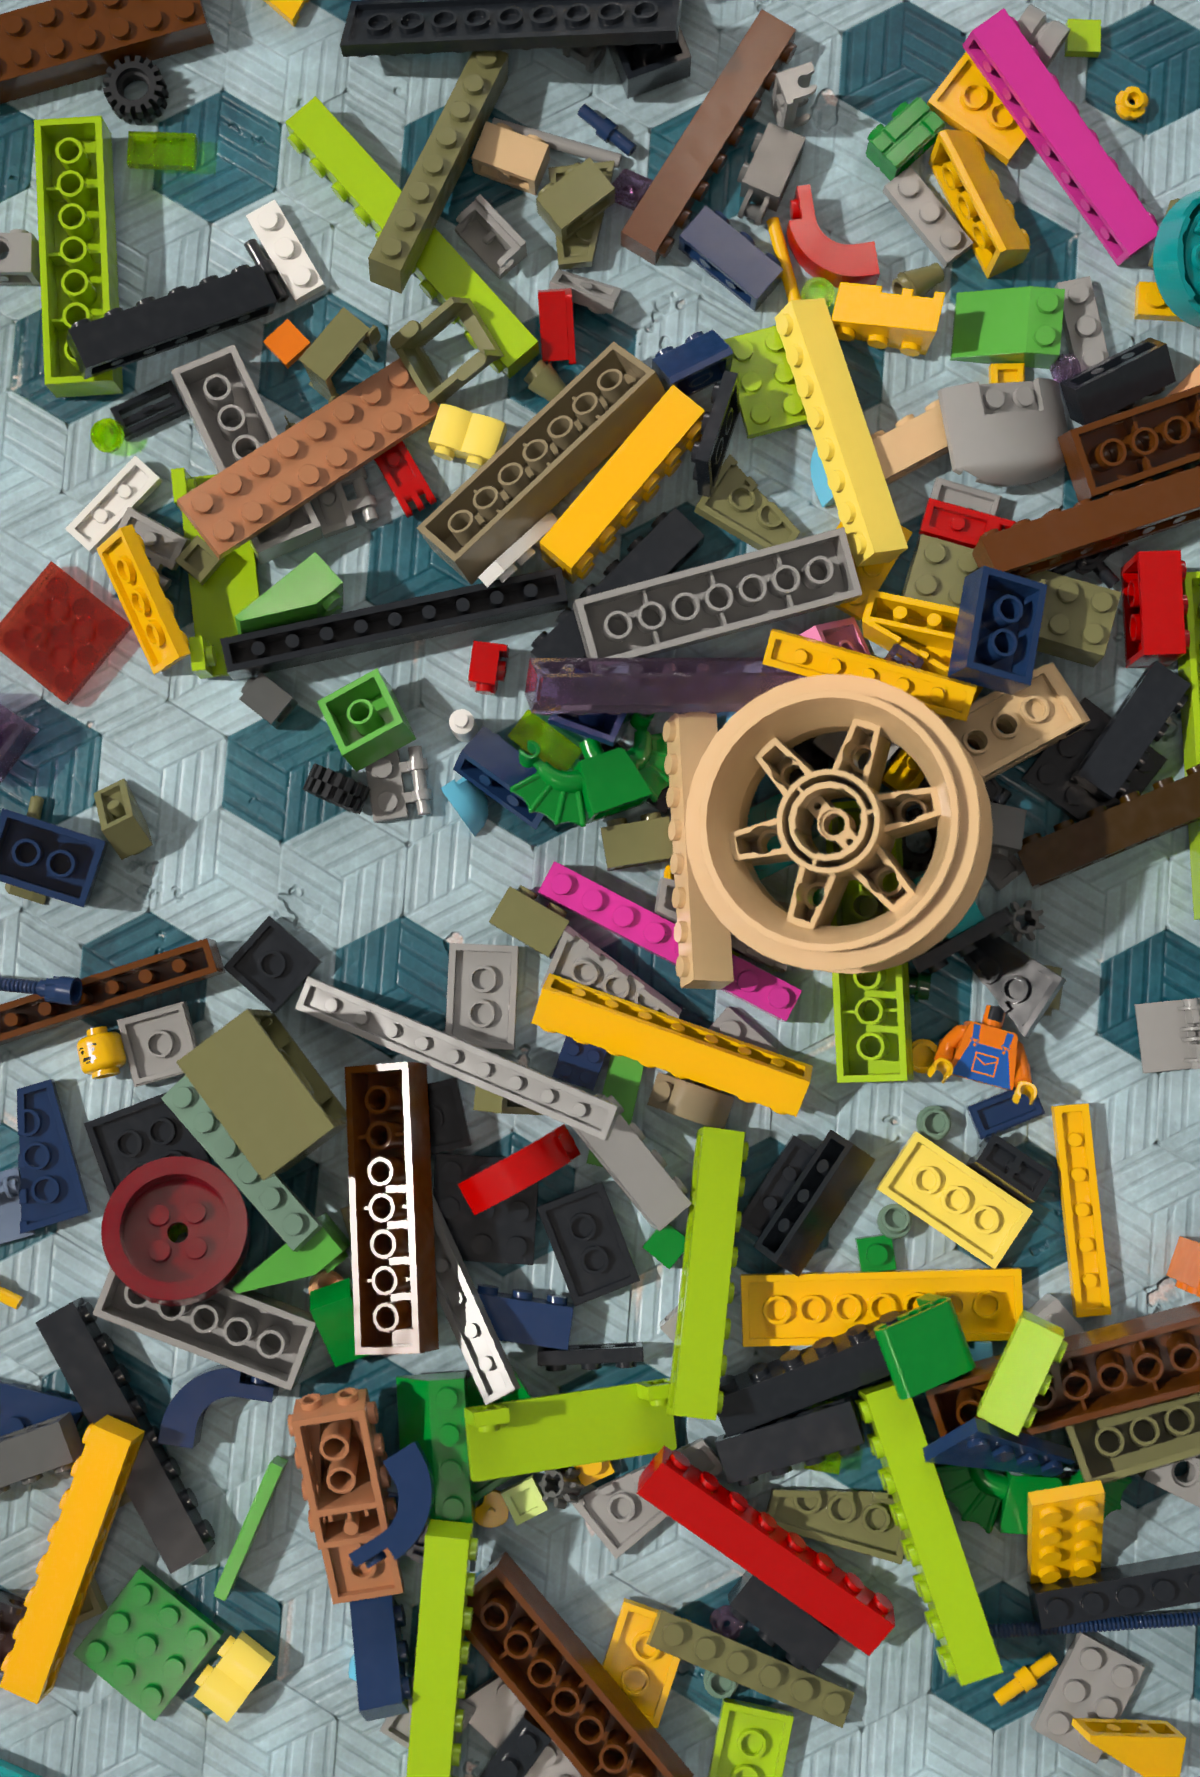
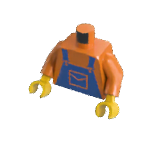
M986 1005L982 1024L965 1021L963 1025H956L939 1041L934 1063L927 1071V1075L930 1078L936 1070L940 1071L943 1074L941 1082L943 1084L951 1075H955L1005 1090L1013 1091L1015 1086L1016 1090L1012 1097L1015 1104L1019 1103L1021 1094L1028 1096L1030 1100L1029 1105L1034 1103L1037 1096V1088L1032 1084L1030 1064L1024 1045L1018 1040V1034L1002 1030L1006 1013L1002 1008L992 1005Z

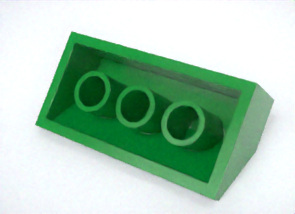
M467 1371L396 1376L400 1450L418 1441L433 1473L435 1498L430 1519L473 1524L475 1518L474 1484L470 1478L464 1408L469 1407Z

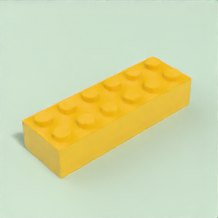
M672 385L540 540L542 560L552 568L561 567L563 577L572 584L578 578L585 579L595 566L592 562L600 552L605 554L610 550L617 540L614 536L622 526L628 528L639 513L636 511L643 501L649 503L660 489V486L657 484L665 475L671 477L681 465L682 461L679 458L687 449L692 452L695 442L701 441L703 436L701 434V425L705 410Z

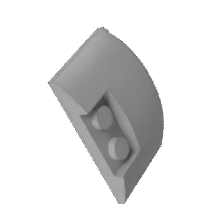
M1048 378L979 384L978 381L951 386L937 391L952 471L960 475L965 470L977 477L975 482L992 486L1010 487L1028 485L1044 480L1054 475L1064 465L1066 466L1057 439L1068 432L1058 381Z

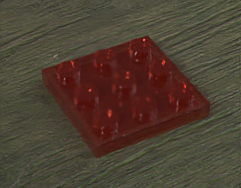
M51 561L0 622V652L61 701L69 705L131 630L132 626Z

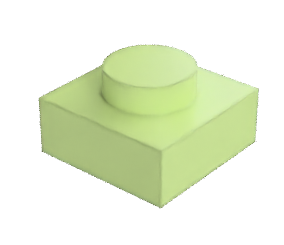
M533 1475L501 1491V1495L516 1526L548 1510L549 1506L547 1502L542 1500L543 1494Z

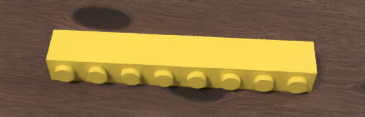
M825 299L790 300L774 318L776 329L780 334L786 352V359L791 367L797 392L805 409L807 423L811 428L818 456L822 461L828 479V486L832 491L838 509V516L845 529L856 567L889 563L907 550L908 546Z

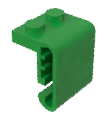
M927 1293L916 1298L919 1307L897 1316V1323L890 1326L881 1323L873 1329L900 1400L915 1397L976 1367L950 1297Z

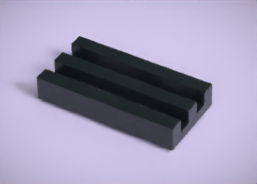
M171 380L110 408L126 441L187 414ZM168 393L171 395V397L154 405H149L124 419L121 416ZM173 405H176V406H174V407H172V408H170V409H168V410H166V411H164V412H162V413H159V414H157V415H155V416H153V417H151V418H149V419H147V420H145V421H142V422H140V423H138V424H136V425H134V426H132V427H130V428H127L128 426H131V425H133V424H135V423H137V422H139V421H141V420H143V419H146V418H148V417H150V416H152V415H154V414H156V413H158V412H160V411H163V410H165V409H167V408H169V407H171V406H173Z

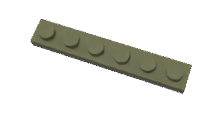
M662 1609L658 1610L646 1642L649 1646L841 1728L844 1726L855 1694L839 1685L804 1670H799L790 1664Z

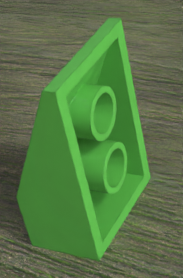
M1026 286L957 293L950 360L986 364L1025 363V367L1051 369L1060 356L1065 289Z
M314 552L235 616L238 635L341 613L343 610V582L321 557Z
M325 1212L316 1218L323 1228L298 1252L293 1251L287 1244H284L233 1289L238 1294L313 1276L322 1269L329 1273L349 1256L345 1250L351 1246V1243Z

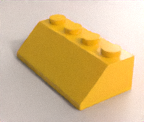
M945 129L940 131L928 164L959 225L973 241L971 248L987 279L1023 263L1030 250L1029 236L1023 228H1019L1015 220V210L1010 200L1004 199L999 189V178L994 170L989 169L985 161L983 146L978 140H974L971 132L968 130Z

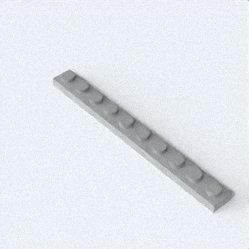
M307 976L295 1009L604 1141L609 1140L621 1106L313 977Z

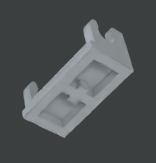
M812 61L776 73L771 108L777 125L784 129L791 130L803 126L810 120L811 114L808 113L797 117L796 112L797 107H802L808 103V97L812 96L817 89V85H810L811 75L815 71Z
M481 194L456 218L459 224L455 227V232L499 279H502L527 256L526 242Z

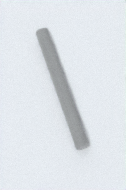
M493 118L492 124L503 123L519 134L525 136L530 134L536 135L543 139L546 144H549L551 149L586 159L590 157L596 162L615 161V167L619 168L622 154Z

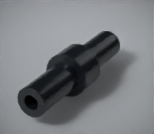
M256 239L248 240L244 247L254 264L261 265L277 302L282 303L286 301L289 295L277 276L279 272L271 259L266 258Z

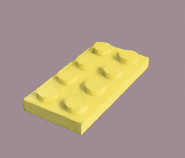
M916 1131L913 1132L876 1188L993 1269L997 1267L1033 1212V1210Z

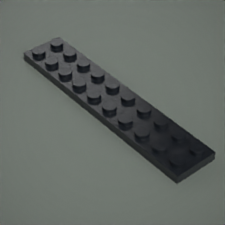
M683 0L351 1L340 48L343 57H366L374 55L398 56L400 54L421 53L428 55L444 52H495L514 49H563L566 47L631 46L633 44L655 43L662 45L677 43Z

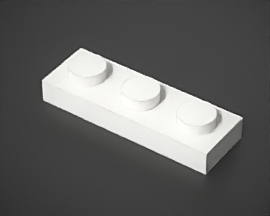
M276 200L246 215L251 227L277 268L280 277L297 305L326 289L321 277Z
M134 456L65 529L91 554H94L97 548L117 530L127 507L137 509L163 481L137 456Z
M549 511L499 556L478 578L487 588L497 578L503 583L518 569L514 565L516 561L522 566L536 553L532 548L534 545L540 549V540L558 519Z

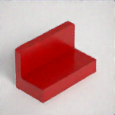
M572 288L538 290L542 361L569 360V365L576 364Z

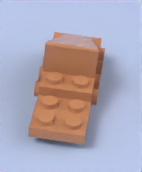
M345 1388L333 1394L320 1395L313 1393L305 1395L301 1399H296L293 1414L288 1415L289 1434L291 1437H295L296 1442L295 1462L297 1469H301L303 1475L301 1481L302 1495L304 1501H308L310 1508L308 1511L309 1528L311 1533L315 1532L318 1550H322L333 1604L402 1594L404 1592V1581L399 1559L395 1560L388 1548L384 1550L387 1557L367 1569L365 1563L355 1568L348 1555L384 1532L391 1525L397 1513L395 1497L389 1498L387 1488L391 1487V1475L383 1463L388 1458L382 1433L376 1434L374 1425L378 1423L376 1401L370 1402L367 1388L358 1390L355 1388Z

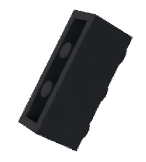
M1149 337L1060 382L1070 419L1081 425H1086L1101 420L1116 411L1128 410L1135 405L1136 401L1146 396L1160 394L1165 390L1166 386L1176 382L1167 344Z
M748 1571L743 1574L728 1594L729 1605L731 1606L730 1612L743 1624H747L750 1621L759 1629L758 1635L768 1645L775 1647L777 1644L787 1652L785 1657L799 1670L805 1667L814 1674L840 1641L837 1633Z

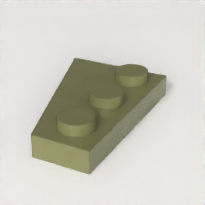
M615 161L596 162L597 167L611 183ZM572 165L549 167V182L554 184L558 182ZM605 211L563 243L555 235L559 270L593 266Z
M729 454L721 467L712 497L702 496L694 512L757 550L796 540L800 531L774 502L768 501L757 488L758 484L750 476L747 477L737 466L738 462Z

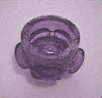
M1060 354L1056 362L1051 364L1050 372L1052 378L1057 383H1060L1080 373L1081 367L1074 354Z
M723 1605L714 1610L710 1616L711 1631L735 1640L740 1636V1630L744 1628L745 1624L740 1622L730 1612V1605ZM724 1621H730V1625L724 1626Z

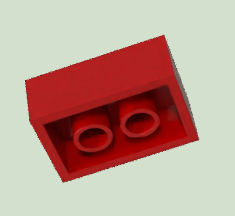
M1181 550L1138 551L1121 567L1126 668H1146L1155 661L1167 667L1185 655L1186 650L1190 647V632L1188 629H1185L1184 616L1188 613V597L1183 595L1182 582L1186 579L1187 568L1185 561H1181Z

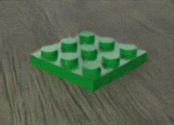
M142 1565L77 1647L73 1655L155 1721L224 1631Z

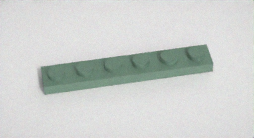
M186 1075L161 1098L293 1251L298 1252L323 1228L321 1223L279 1175L264 1181L261 1179Z

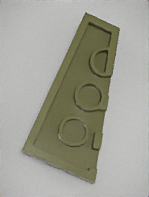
M772 1488L766 1513L771 1515L777 1522V1525L787 1532H794L803 1537L902 1565L904 1552L900 1540L906 1539L904 1530L901 1531L899 1526H896L893 1521L889 1505L893 1504L894 1501L892 1495H889L887 1491Z

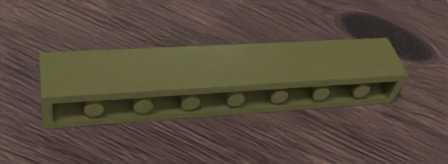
M501 50L495 52L472 51L368 257L371 282L402 294L482 133L484 125L488 121L508 80L509 53Z

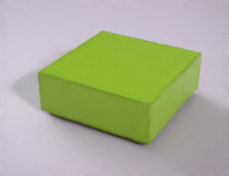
M1067 19L1065 25L1071 30L1065 40V57L1098 58L1101 52V20Z

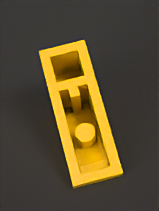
M1072 1719V1726L1088 1742L1143 1777H1180L1186 1737L1167 1720Z

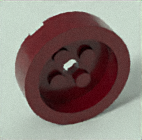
M173 1156L146 1163L122 1180L106 1205L102 1219L101 1238L103 1250L111 1269L130 1290L143 1299L156 1304L184 1306L201 1302L217 1294L234 1277L237 1271L239 1272L248 1253L251 1226L243 1198L235 1184L224 1172L212 1164L196 1158ZM177 1223L187 1226L189 1231L187 1238L180 1243L172 1242L168 1236L170 1229L177 1225Z

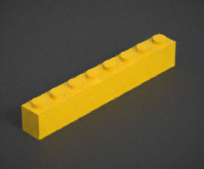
M549 973L542 988L531 1022L540 1026L546 1032L569 1036L580 1044H591L603 1048L611 1055L634 1059L645 1067H656L668 1071L679 1079H690L699 1082L710 1090L733 1094L744 1102H755L767 1106L774 1112L782 1115L789 1114L797 1117L811 1081L812 1065Z
M106 1415L97 1422L91 1423L86 1429L82 1439V1443L85 1444L82 1456L77 1458L71 1469L70 1475L74 1477L72 1484L65 1491L59 1503V1509L62 1510L59 1520L52 1526L47 1537L50 1546L37 1565L36 1574L39 1576L36 1585L30 1589L24 1602V1606L27 1607L25 1616L19 1621L12 1638L16 1640L13 1650L7 1654L1 1667V1671L4 1672L0 1683L1 1688L35 1704H38L53 1690L76 1626L77 1617L80 1615L88 1587L93 1579L145 1433L144 1430L110 1415Z

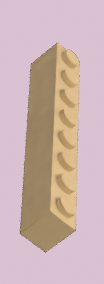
M677 710L663 726V740L667 742V756L664 769L665 773L669 775L666 803L671 809L668 837L673 844L670 871L674 874L675 879L672 905L676 908L677 922L674 926V939L678 943L679 956L676 961V974L680 977L681 988L720 990L734 982L731 931L719 921L705 901L697 885L687 854L685 834L686 805L692 779L702 755L718 732L717 713Z

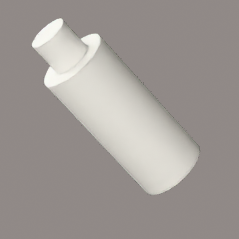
M465 709L456 710L451 714L449 725L455 737L461 742H470L478 733V726L473 715Z

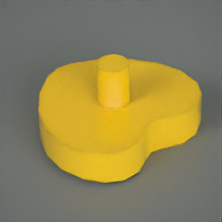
M494 1489L484 1496L483 1503L476 1506L474 1520L478 1525L493 1528L507 1522L509 1510L500 1491Z

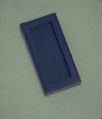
M1014 1087L1013 1091L1006 1090L966 1106L978 1138H986L991 1136L992 1133L996 1134L1045 1114L1038 1094L1032 1105H1029L1030 1100L1024 1094H1021L1019 1103L1015 1104L1012 1100L1016 1090Z

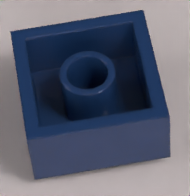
M566 1036L552 1077L593 1091L607 1051L591 1044H580L573 1040V1038Z

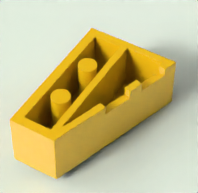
M840 282L831 316L838 339L843 341H853L854 339L865 341L869 346L877 349L895 348L899 349L902 354L912 357L926 355L937 331L946 292L935 291L934 297L930 298L914 296V289L903 288L902 295L883 293L882 286Z
M870 590L862 618L863 637L918 669L947 677L959 608Z

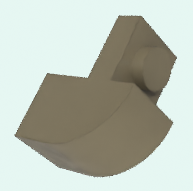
M658 1072L647 1105L705 1126L724 1129L734 1097Z

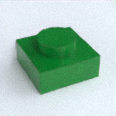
M883 1234L855 1238L861 1272H880L897 1269L892 1239Z

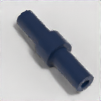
M583 104L577 115L596 130L598 137L606 143L611 142L629 157L634 153L637 145L618 130L619 126L608 117L602 118L588 105Z

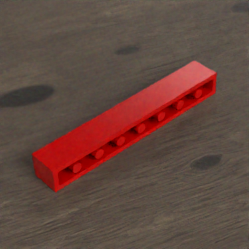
M664 1445L639 1476L637 1489L639 1496L868 1656L874 1652L895 1627L894 1606L885 1595L879 1592L874 1593L864 1586L863 1582L851 1572L846 1573L841 1570L828 1555L823 1552L817 1553L807 1546L798 1534L794 1532L789 1533L777 1525V1522L771 1515L754 1509L741 1494L735 1491L730 1492L720 1485L716 1477L707 1471L702 1472L690 1464L688 1458L681 1452L672 1451Z

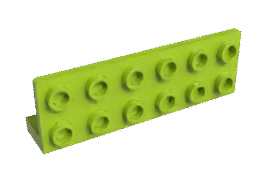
M185 468L170 469L173 498L176 506L179 508L177 499L216 474L191 477ZM182 512L184 536L192 541L198 535L204 540ZM249 541L224 557L225 561L204 585L188 573L195 637H188L192 672L200 679L229 676L220 639L238 635L235 616L260 597L256 555Z
M670 1378L464 1408L471 1480L478 1482L658 1453L664 1445L670 1450H676L674 1415L667 1414Z

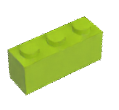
M1024 1309L1022 1310L978 1405V1417L1016 1436L1019 1435L1022 1426L1029 1429L1037 1412V1408L1032 1406L1037 1394L1039 1393L1044 1396L1051 1383L1053 1375L1048 1374L1053 1360L1060 1363L1066 1351L1068 1342L1063 1341V1328Z

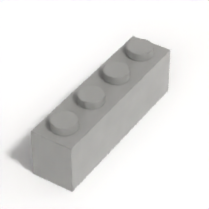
M599 1093L595 1095L606 1101L621 1106L612 1095H610L608 1098L605 1095ZM622 1106L608 1141L572 1127L654 1229L661 1231L692 1204L685 1196L689 1191L677 1176L671 1178L664 1170L667 1163L655 1149L650 1152L642 1141L646 1137L639 1127L633 1122L628 1125L620 1115L624 1112Z

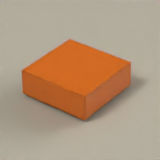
M288 319L263 341L265 346L287 369L311 345L308 339Z

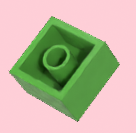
M377 668L317 701L342 756L356 772L416 740L415 734L392 687Z

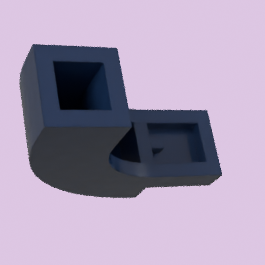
M222 1364L211 1367L189 1381L171 1400L162 1419L158 1444L193 1449L200 1442L204 1416L212 1402L225 1397H239L272 1403L278 1396L279 1386L251 1375L250 1378L246 1377L245 1373Z
M418 1441L411 1443L383 1461L398 1491V1510L393 1522L384 1532L348 1554L355 1568L365 1563L367 1569L371 1568L387 1557L384 1552L387 1548L395 1560L399 1559L417 1543L430 1521L435 1498L434 1478L429 1461Z

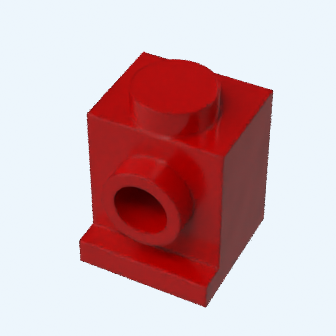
M473 641L468 683L470 687H475L476 693L495 695L498 681L504 682L507 661H501L502 657L509 658L508 645Z

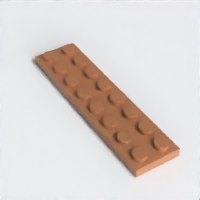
M399 358L177 499V505L220 560L434 421L439 406L436 402L429 404L428 398L421 394L402 360Z

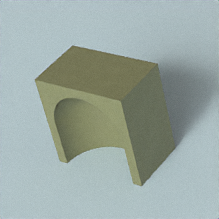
M246 1009L176 1062L263 1181L290 1170L347 1127L346 1109L272 1011Z

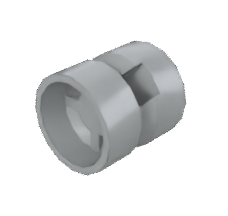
M1030 4L1021 15L1018 24L1023 36L1029 44L1038 50L1040 60L1048 68L1061 49L1071 29L1056 20L1049 23L1046 22L1047 14Z

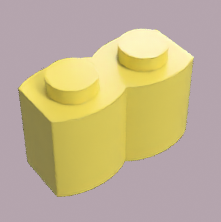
M440 404L428 443L430 448L435 450L434 454L437 457L452 461L454 457L467 460L466 464L468 466L479 469L502 447L507 428L504 422L495 418L472 413L456 406Z
M244 1631L236 1639L231 1635L217 1652L222 1657L214 1668L208 1664L195 1681L200 1687L194 1697L227 1723L275 1659L274 1655Z

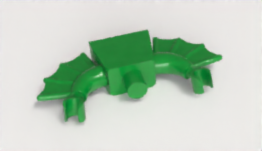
M639 705L635 707L630 718V724L637 730L634 732L632 748L628 751H625L623 748H617L604 752L599 741L588 738L579 744L585 759L578 762L573 770H559L548 761L544 763L539 758L540 746L537 742L529 740L527 742V749L533 755H527L523 750L519 749V762L523 767H534L537 771L511 786L510 792L517 794L526 802L530 813H541L552 820L555 825L568 822L580 825L581 827L638 807L648 798L653 802H657L661 791L669 787V775L665 773L664 769L667 756V742L663 740V733L650 734L647 731L655 715L654 709L649 707L644 717L639 713Z
M946 1464L935 1466L937 1474L942 1480L945 1498L954 1503L958 1508L961 1520L963 1522L969 1521L979 1524L988 1534L992 1532L993 1526H995L1000 1533L1028 1535V1492L1084 1483L1080 1469L1075 1475L1061 1478L1060 1476L1045 1477L1006 1471L1000 1474L989 1469ZM1130 1477L1102 1485L1105 1491L1104 1519L1109 1513L1122 1508L1121 1497L1123 1491L1132 1483Z

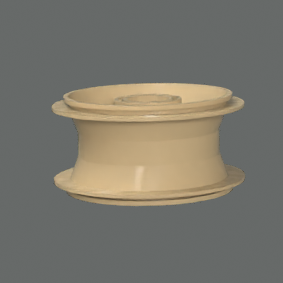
M824 674L800 678L776 686L761 694L737 711L716 733L702 755L692 779L686 805L685 834L687 854L693 875L705 901L719 921L739 940L758 953L783 964L829 973L859 974L877 972L902 965L924 954L942 941L962 921L976 900L987 874L992 853L993 819L991 802L985 782L973 757L957 736L925 704L903 690L876 679L855 675ZM848 731L832 769L815 771L792 749L805 740L822 734ZM891 742L905 750L915 760L931 787L884 794L879 793ZM872 752L871 759L865 765V769L861 770L858 766L860 756L864 753ZM800 768L804 772V776L791 785L789 781L790 774L795 769ZM767 773L783 795L778 808L777 818L747 827L752 799L759 783ZM843 797L856 799L862 810L859 833L856 832V822L853 817L847 812L835 808L831 802L832 799ZM912 805H921L923 814L919 815L915 820L907 822L905 817L907 809ZM814 817L817 819V827L821 836L831 842L838 843L844 850L839 853L825 855L817 849L812 840L811 833ZM835 817H843L845 821L844 830L838 835H831L829 831L831 820ZM938 826L933 857L926 873L916 886L891 853L895 839ZM773 836H779L781 848L768 852V840ZM795 861L800 865L789 911L783 908L768 893L753 866ZM889 873H896L897 880L899 881V886L893 892H886L882 884L883 879ZM858 879L890 910L875 919L859 924L830 926L850 880ZM824 888V899L816 907L813 902V895L818 889Z

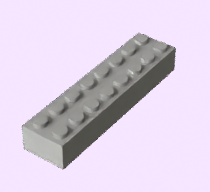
M844 527L576 599L573 603V609L590 670L595 672L851 602L863 594Z

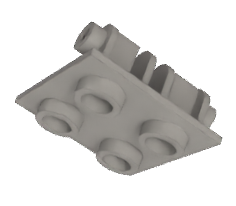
M1200 998L1134 1004L1143 1073L1200 1069Z

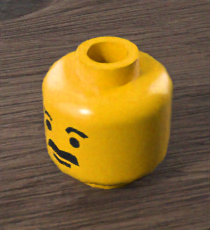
M107 1026L86 1030L87 1037L82 1038L77 1043L82 1071L85 1074L92 1075V1079H103L120 1074V1068L126 1064V1055L121 1035L117 1032H108Z

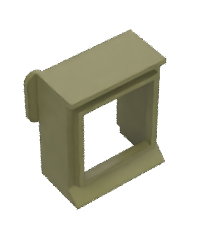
M450 297L422 322L409 321L390 339V345L396 350L421 394L428 398L429 404L433 402L437 404L446 403L449 397L488 365L504 357L470 298ZM460 317L480 352L472 356L443 382L423 346L455 319Z
M343 307L299 358L311 380L308 385L327 399L328 403L340 396L335 390L331 377L356 348H359L375 362L380 358L376 347L381 339L378 327L373 325L369 328Z

